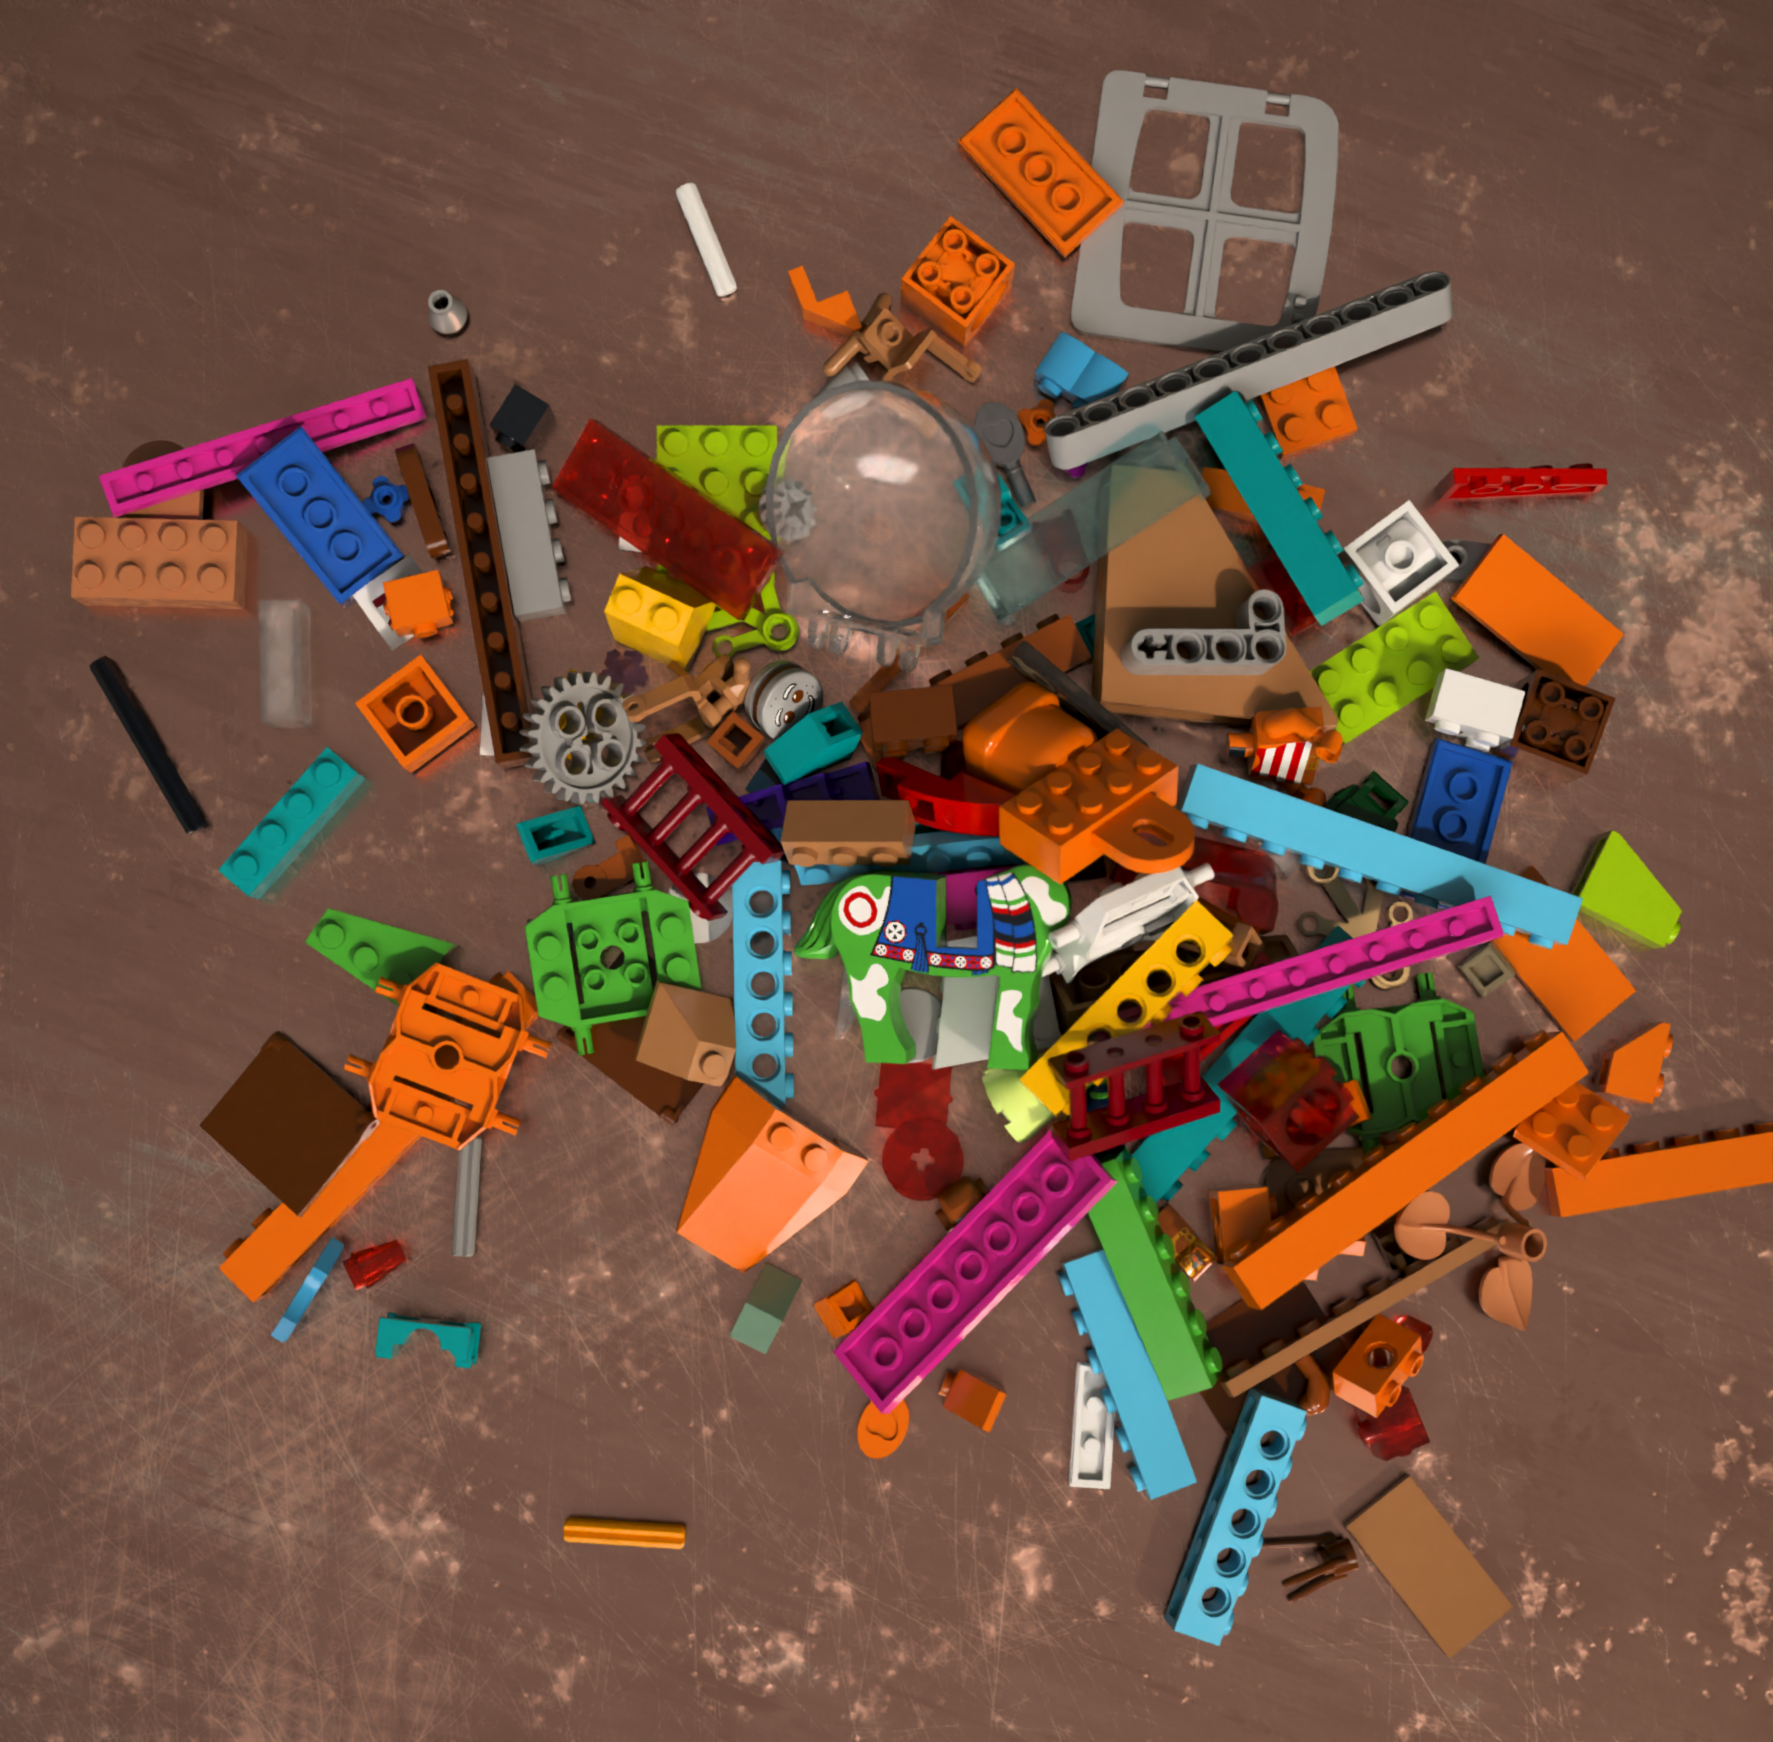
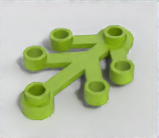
M724 546L716 553V563L724 572L730 595L689 574L687 564L679 557L669 556L658 564L656 571L666 575L670 569H678L681 572V577L678 581L718 599L716 607L721 610L713 612L705 632L742 621L756 628V630L733 638L728 635L718 636L712 644L714 655L717 658L722 656L717 651V647L723 641L732 644V650L727 654L731 659L734 658L737 652L765 645L772 651L782 652L790 649L797 642L799 637L798 623L792 615L781 611L774 588L775 574L769 566L759 565L751 573L752 584L761 593L765 615L752 608L749 604L739 570L740 556L734 547ZM725 553H732L736 557L735 562L730 566H725L720 561ZM763 571L771 576L769 583L761 585L755 580L757 574ZM777 625H782L787 629V634L781 639L774 638L771 634L772 629Z

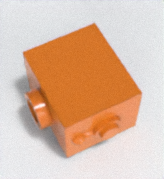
M439 570L383 582L386 600L383 604L385 615H389V618H391L392 623L390 626L399 637L413 634L414 638H425L437 634V628L454 625L452 617L454 611L450 606L451 600H453L451 588L445 586L444 579Z

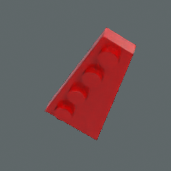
M1582 463L1571 465L1568 468H1553L1550 465L1534 466L1531 468H1453L1437 485L1438 501L1598 493L1608 484L1606 469H1593V464Z

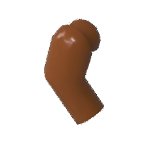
M1311 1352L1294 1362L1308 1381L1306 1394L1299 1399V1406L1307 1411L1306 1415L1309 1416L1326 1410L1329 1405L1332 1383L1329 1375Z

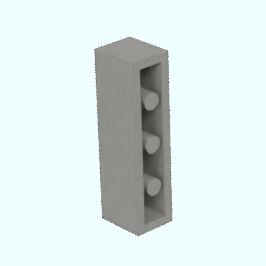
M535 449L488 457L487 463L514 615L519 622L566 614L565 602L572 601L568 578L560 577L558 563L565 562L561 539L553 538L551 524L558 523L554 500L546 499L544 485L551 484L547 461H540Z

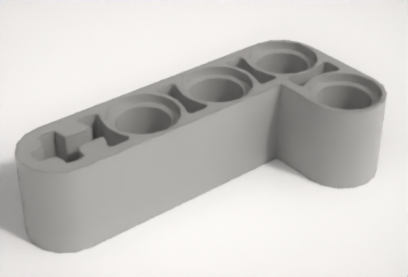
M1263 589L1256 591L1238 607L1235 617L1236 629L1140 630L1121 649V663L1128 672L1135 675L1264 674L1279 663L1286 654L1282 600L1271 590ZM1253 605L1262 608L1265 612L1266 620H1262L1254 614ZM1177 644L1183 645L1188 649L1190 660L1180 657L1176 649ZM1216 645H1222L1227 649L1230 656L1229 660L1219 656ZM1256 645H1261L1266 649L1269 656L1268 660L1261 658L1257 654ZM1145 653H1153L1151 656L1146 658Z

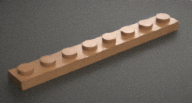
M1490 1216L1474 1225L1472 1229L1497 1234L1502 1226L1512 1222L1509 1218L1496 1221L1494 1216ZM1459 1236L1446 1241L1445 1249L1441 1255L1427 1262L1426 1260L1416 1259L1408 1263L1407 1266L1402 1268L1405 1275L1393 1282L1390 1281L1389 1277H1385L1367 1288L1370 1295L1357 1303L1353 1297L1341 1302L1332 1308L1335 1315L1321 1323L1318 1318H1315L1297 1328L1296 1330L1300 1336L1285 1344L1283 1338L1261 1349L1264 1357L1250 1364L1247 1359H1244L1226 1370L1229 1377L1220 1382L1228 1397H1236L1497 1245V1243L1468 1237L1461 1241Z

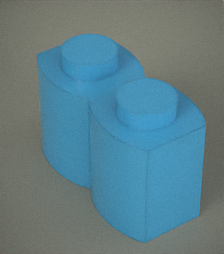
M1061 331L1037 367L1034 379L1039 382L1037 387L1043 393L1054 399H1057L1059 395L1073 403L1071 408L1074 410L1120 392L1128 380L1129 373L1110 359L1094 352L1081 341Z

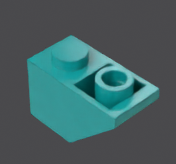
M841 701L806 715L769 745L763 754L782 784L786 785L850 760L863 732Z

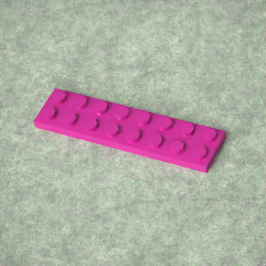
M1050 1129L833 1353L881 1413L889 1414L1117 1183L1116 1179L1093 1154L1069 1162L1052 1139Z

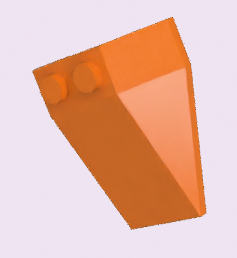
M734 1075L711 1108L676 1232L744 1274L844 1196L869 1160L838 1139L834 1138L831 1141L774 1105L767 1094Z

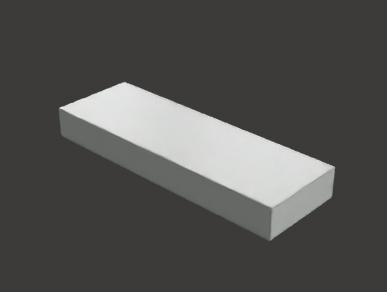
M1076 1361L1068 1485L1069 1487L1110 1489L1115 1412L1108 1413L1100 1390L1107 1388L1101 1373L1094 1375L1089 1362Z

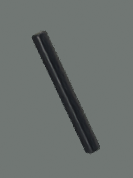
M104 656L90 664V670L184 831L192 835L203 830L207 826V821L112 659Z

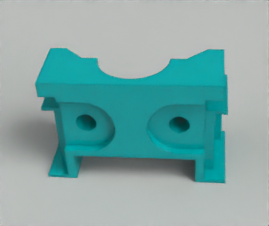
M388 1312L387 1318H379L375 1348L376 1357L392 1359L396 1357L399 1353V1345L408 1343L416 1329L425 1328L437 1335L440 1340L441 1350H449L455 1357V1367L471 1369V1366L477 1363L481 1323H460L426 1319Z

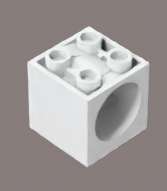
M1410 500L1343 549L1344 551L1337 555L1344 567L1352 563L1364 582V585L1357 588L1364 598V601L1360 603L1379 627L1442 581L1459 566Z

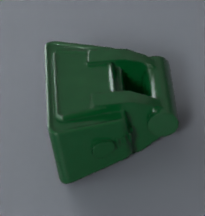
M1373 770L1363 781L1364 784L1361 787L1356 784L1349 785L1334 793V797L1324 803L1323 808L1396 832L1398 821L1395 817L1408 805L1409 801ZM1371 790L1375 792L1390 808L1387 810L1382 808L1368 795Z

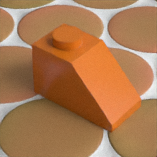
M958 1365L955 1373L947 1371L938 1392L939 1395L944 1396L942 1401L943 1408L989 1433L1007 1395L1002 1384Z

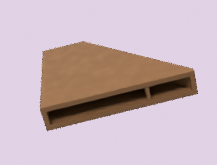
M1120 462L1112 465L1102 477L1091 711L1250 728L1254 714L1260 711L1322 707L1325 732L1333 730L1338 726V718L1286 632V654L1284 658L1269 671L1261 675H1135L1128 672L1122 665L1120 659L1121 649L1136 633L1143 629H1236L1235 617L1238 607L1253 593L1260 590L1192 476L1178 473L1175 468L1158 467L1154 470L1141 469L1135 463ZM1253 605L1254 614L1258 618L1266 620L1265 612L1262 608ZM1177 644L1176 649L1180 657L1190 660L1188 649L1183 645ZM1216 645L1219 656L1229 660L1230 656L1227 649L1222 645ZM1256 645L1257 654L1261 658L1268 660L1269 656L1266 649L1261 645ZM1145 653L1146 658L1151 656L1153 653Z

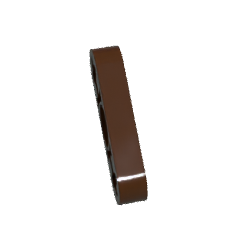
M415 443L395 449L397 461L431 558L434 559L452 553L442 518Z

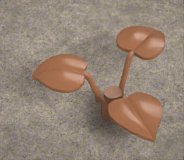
M1522 1142L1508 1146L1495 1158L1489 1175L1490 1189L1495 1194L1502 1196L1500 1206L1517 1222L1502 1226L1497 1234L1447 1225L1450 1217L1449 1204L1442 1194L1430 1190L1425 1191L1404 1206L1398 1214L1394 1226L1395 1238L1400 1248L1408 1255L1421 1260L1433 1259L1442 1254L1446 1246V1232L1496 1242L1506 1256L1499 1257L1498 1266L1491 1267L1484 1273L1479 1287V1302L1482 1310L1490 1318L1523 1331L1527 1330L1532 1302L1533 1278L1528 1261L1535 1262L1542 1258L1547 1248V1239L1543 1231L1530 1227L1532 1224L1531 1220L1523 1218L1516 1210L1523 1211L1531 1208L1540 1198L1545 1183L1544 1167H1546V1158Z

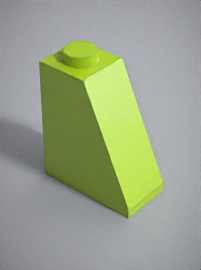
M1613 830L1602 833L1572 895L1583 898L1579 912L1652 949L1663 948L1666 943L1670 945L1680 931L1681 923L1678 922L1682 910L1619 833Z

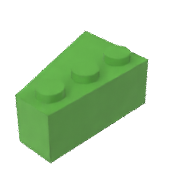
M329 908L305 941V943L372 989L376 990V987L379 985L393 991L392 988L378 983L381 976L402 985H409L436 962L446 966L460 947L450 942ZM384 996L398 1007L400 1006V1004H397V1000Z

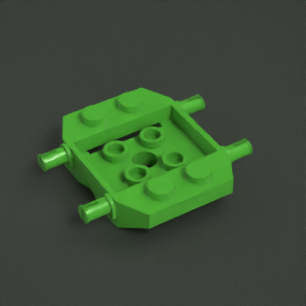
M649 861L641 862L643 878H641L640 864H631L635 881L633 892L573 901V898H570L568 875L560 874L561 891L559 889L558 876H550L554 897L552 904L524 926L538 1016L571 1027V1030L575 1033L577 1055H585L583 1038H585L587 1054L595 1052L590 1029L592 1024L647 1015L653 995L641 912L647 911L657 980L702 990L689 903L687 900L654 889V885L651 884ZM566 923H572L584 1003L580 1004L578 1002ZM608 946H617L624 954L622 964L615 969L604 967L600 960L602 951Z
M1433 972L1416 975L1420 993L1419 1002L1367 1010H1360V1007L1356 1008L1352 984L1342 995L1348 1001L1340 1009L1339 1015L1320 1028V1033L1311 1042L1319 1094L1352 1080H1358L1363 1093L1353 1034L1360 1033L1373 1119L1343 1131L1359 1136V1139L1362 1140L1364 1155L1379 1146L1378 1137H1382L1381 1133L1398 1131L1412 1122L1419 1124L1429 1117L1427 1110L1443 1100L1429 1022H1431L1444 1099L1451 1101L1461 1094L1459 1087L1471 1078L1479 1075L1481 1078L1484 1077L1474 1013L1444 998L1441 999V995L1436 996ZM1396 1056H1405L1412 1063V1073L1406 1079H1400L1392 1072L1391 1063Z

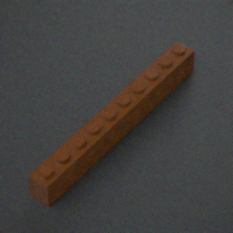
M468 359L428 366L495 761L498 766L505 769L524 765L532 757L531 753L520 751V747L529 743V737L523 736L519 732L531 726V723L523 717V714H534L530 702L531 694L518 619L514 615L487 463L489 452L475 371Z

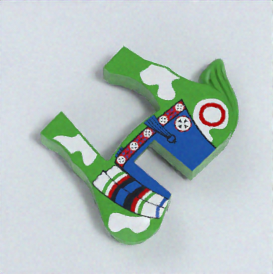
M1030 864L1019 865L1001 873L998 872L977 882V948L946 947V875L886 869L875 870L850 876L839 882L826 894L820 902L807 931L794 947V954L799 958L832 959L840 953L848 977L849 998L862 1029L865 1062L907 1064L916 1057V1043L906 1027L900 1004L901 985L906 970L927 975L960 978L997 975L1000 978L987 1068L1029 1070L1037 1062V1047L1034 1040L1033 1025L1036 1010L1040 1003V981L1046 964L1054 953L1052 952L1053 947L1049 941L1048 934L1067 925L1072 907L1071 893L1065 882L1062 884L1057 883Z

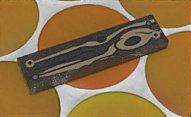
M1023 640L1007 660L1027 680L1038 683L1056 694L1060 708L1091 727L1095 731L1098 740L1117 728L1149 748L1144 740L1027 641Z

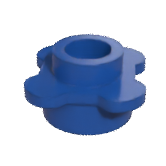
M385 476L376 477L372 482L374 487L370 497L364 500L363 504L371 514L378 513L385 517L388 522H396L401 518L405 501L410 498L407 487L405 485H394ZM385 496H390L391 498L388 503L383 501Z

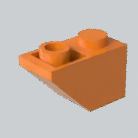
M1665 1022L1651 1023L1605 1051L1601 1061L1595 1092L1642 1104H1653L1654 1098L1660 1096L1664 1085V1074H1661L1660 1071L1663 1058L1669 1056L1673 1045V1035L1669 1034L1671 1024Z

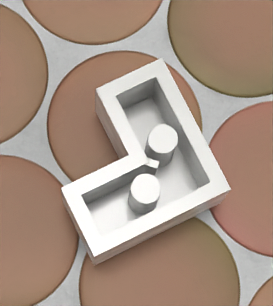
M1446 668L1437 676L1425 721L1434 723V729L1439 732L1456 735L1457 738L1466 740L1465 746L1488 752L1490 747L1496 748L1513 738L1525 691Z

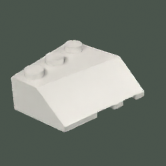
M977 936L946 942V947L977 948ZM997 975L963 978L942 977L940 991L943 993L941 1016L937 1018L936 1033H938L936 1055H933L932 1070L989 1059L1000 978ZM1049 975L1041 978L1039 987L1040 1003L1034 1018L1033 1032L1037 1050L1052 1047L1061 1038Z

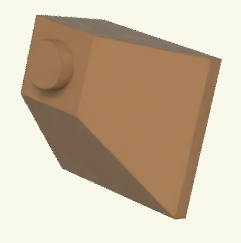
M657 980L633 1058L636 1061L686 1080L724 1088L736 1051L733 998Z

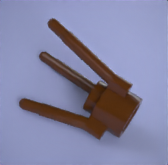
M1331 1533L1321 1537L1263 1540L1262 1548L1267 1549L1323 1547V1550L1317 1551L1318 1566L1282 1580L1281 1585L1286 1588L1324 1574L1323 1577L1289 1595L1288 1601L1290 1603H1294L1333 1581L1346 1578L1349 1572L1358 1570L1357 1557L1348 1538L1337 1540L1335 1534Z

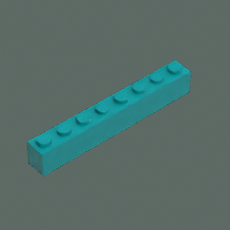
M1337 925L1316 950L1353 939V937ZM1366 980L1354 983V985L1360 988ZM1351 985L1261 1012L1251 1021L1202 1076L1220 1098V1113L1150 1135L1131 1156L1140 1164L1143 1175L1142 1184L1147 1196H1152L1156 1203L1160 1198L1167 1203L1184 1185L1178 1178L1188 1167L1196 1172L1211 1155L1205 1149L1215 1137L1223 1141L1238 1125L1233 1119L1234 1115L1243 1106L1249 1111L1265 1094L1260 1086L1270 1075L1275 1080L1280 1078L1293 1063L1287 1056L1297 1045L1305 1050L1320 1033L1315 1027L1319 1020L1325 1014L1332 1019L1347 1003L1348 1000L1342 995Z

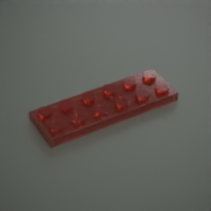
M589 420L551 487L737 620H745L785 553V550L598 420Z

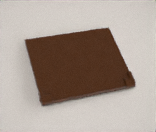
M623 952L619 954L608 969H615L622 964ZM648 955L654 991L657 982L655 960ZM646 1016L592 1024L590 1029L595 1052L587 1054L585 1038H583L585 1055L580 1056L659 1115V1118L668 1125L672 1126L674 1123H677L679 1116L704 1083L683 1079L636 1061L633 1058ZM564 1025L558 1030L555 1038L577 1052L575 1033L571 1030V1027Z
M277 1031L269 1037L260 1048V1053L199 1126L297 1216L302 1217L362 1142L370 1137L378 1127L380 1120L374 1118V1115L369 1110H366L294 1046L280 1031Z
M1303 1280L1262 1310L1248 1307L1244 1299L1206 1322V1335L1211 1347H1215L1218 1350L1223 1367L1222 1374L1215 1385L1210 1389L1200 1391V1394L1229 1440H1231L1249 1389L1234 1398L1228 1397L1220 1383L1229 1377L1226 1370L1244 1359H1247L1250 1364L1264 1357L1261 1349L1278 1339L1283 1338L1285 1344L1300 1336L1296 1330L1297 1328L1315 1318H1318L1321 1323L1328 1320ZM1339 1337L1312 1352L1329 1375L1332 1382L1331 1390L1334 1389L1333 1370L1348 1352ZM1292 1363L1253 1387L1293 1401L1299 1405V1399L1306 1394L1308 1381L1295 1363Z

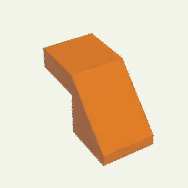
M803 265L788 271L789 284L805 320L848 338L855 330L862 331L861 322L848 290L817 302Z

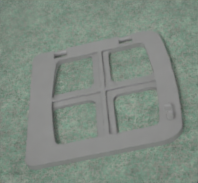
M1124 70L1110 72L1105 77L1102 85L1091 167L1124 200V205L1080 244L1070 315L1073 329L1083 335L1220 353L1315 316L1326 269L1336 190L1339 124L1332 108L1323 100L1311 96L1278 94L1268 92V90L1174 77H1156L1146 75V73ZM1144 86L1168 88L1166 100L1143 97ZM1266 102L1289 105L1288 116L1265 114ZM1162 110L1204 116L1209 120L1201 191L1197 197L1184 199L1135 192L1130 188L1129 183L1138 138L1144 117L1149 111ZM1248 122L1291 128L1302 133L1304 137V170L1301 209L1298 213L1292 214L1242 207L1232 201L1231 187L1241 124ZM1132 222L1182 229L1192 235L1193 250L1185 309L1181 314L1129 307L1121 301L1120 266L1123 228L1125 224ZM1231 237L1289 244L1294 248L1295 254L1287 296L1280 321L1276 325L1264 326L1216 318L1215 306L1223 246L1227 239Z

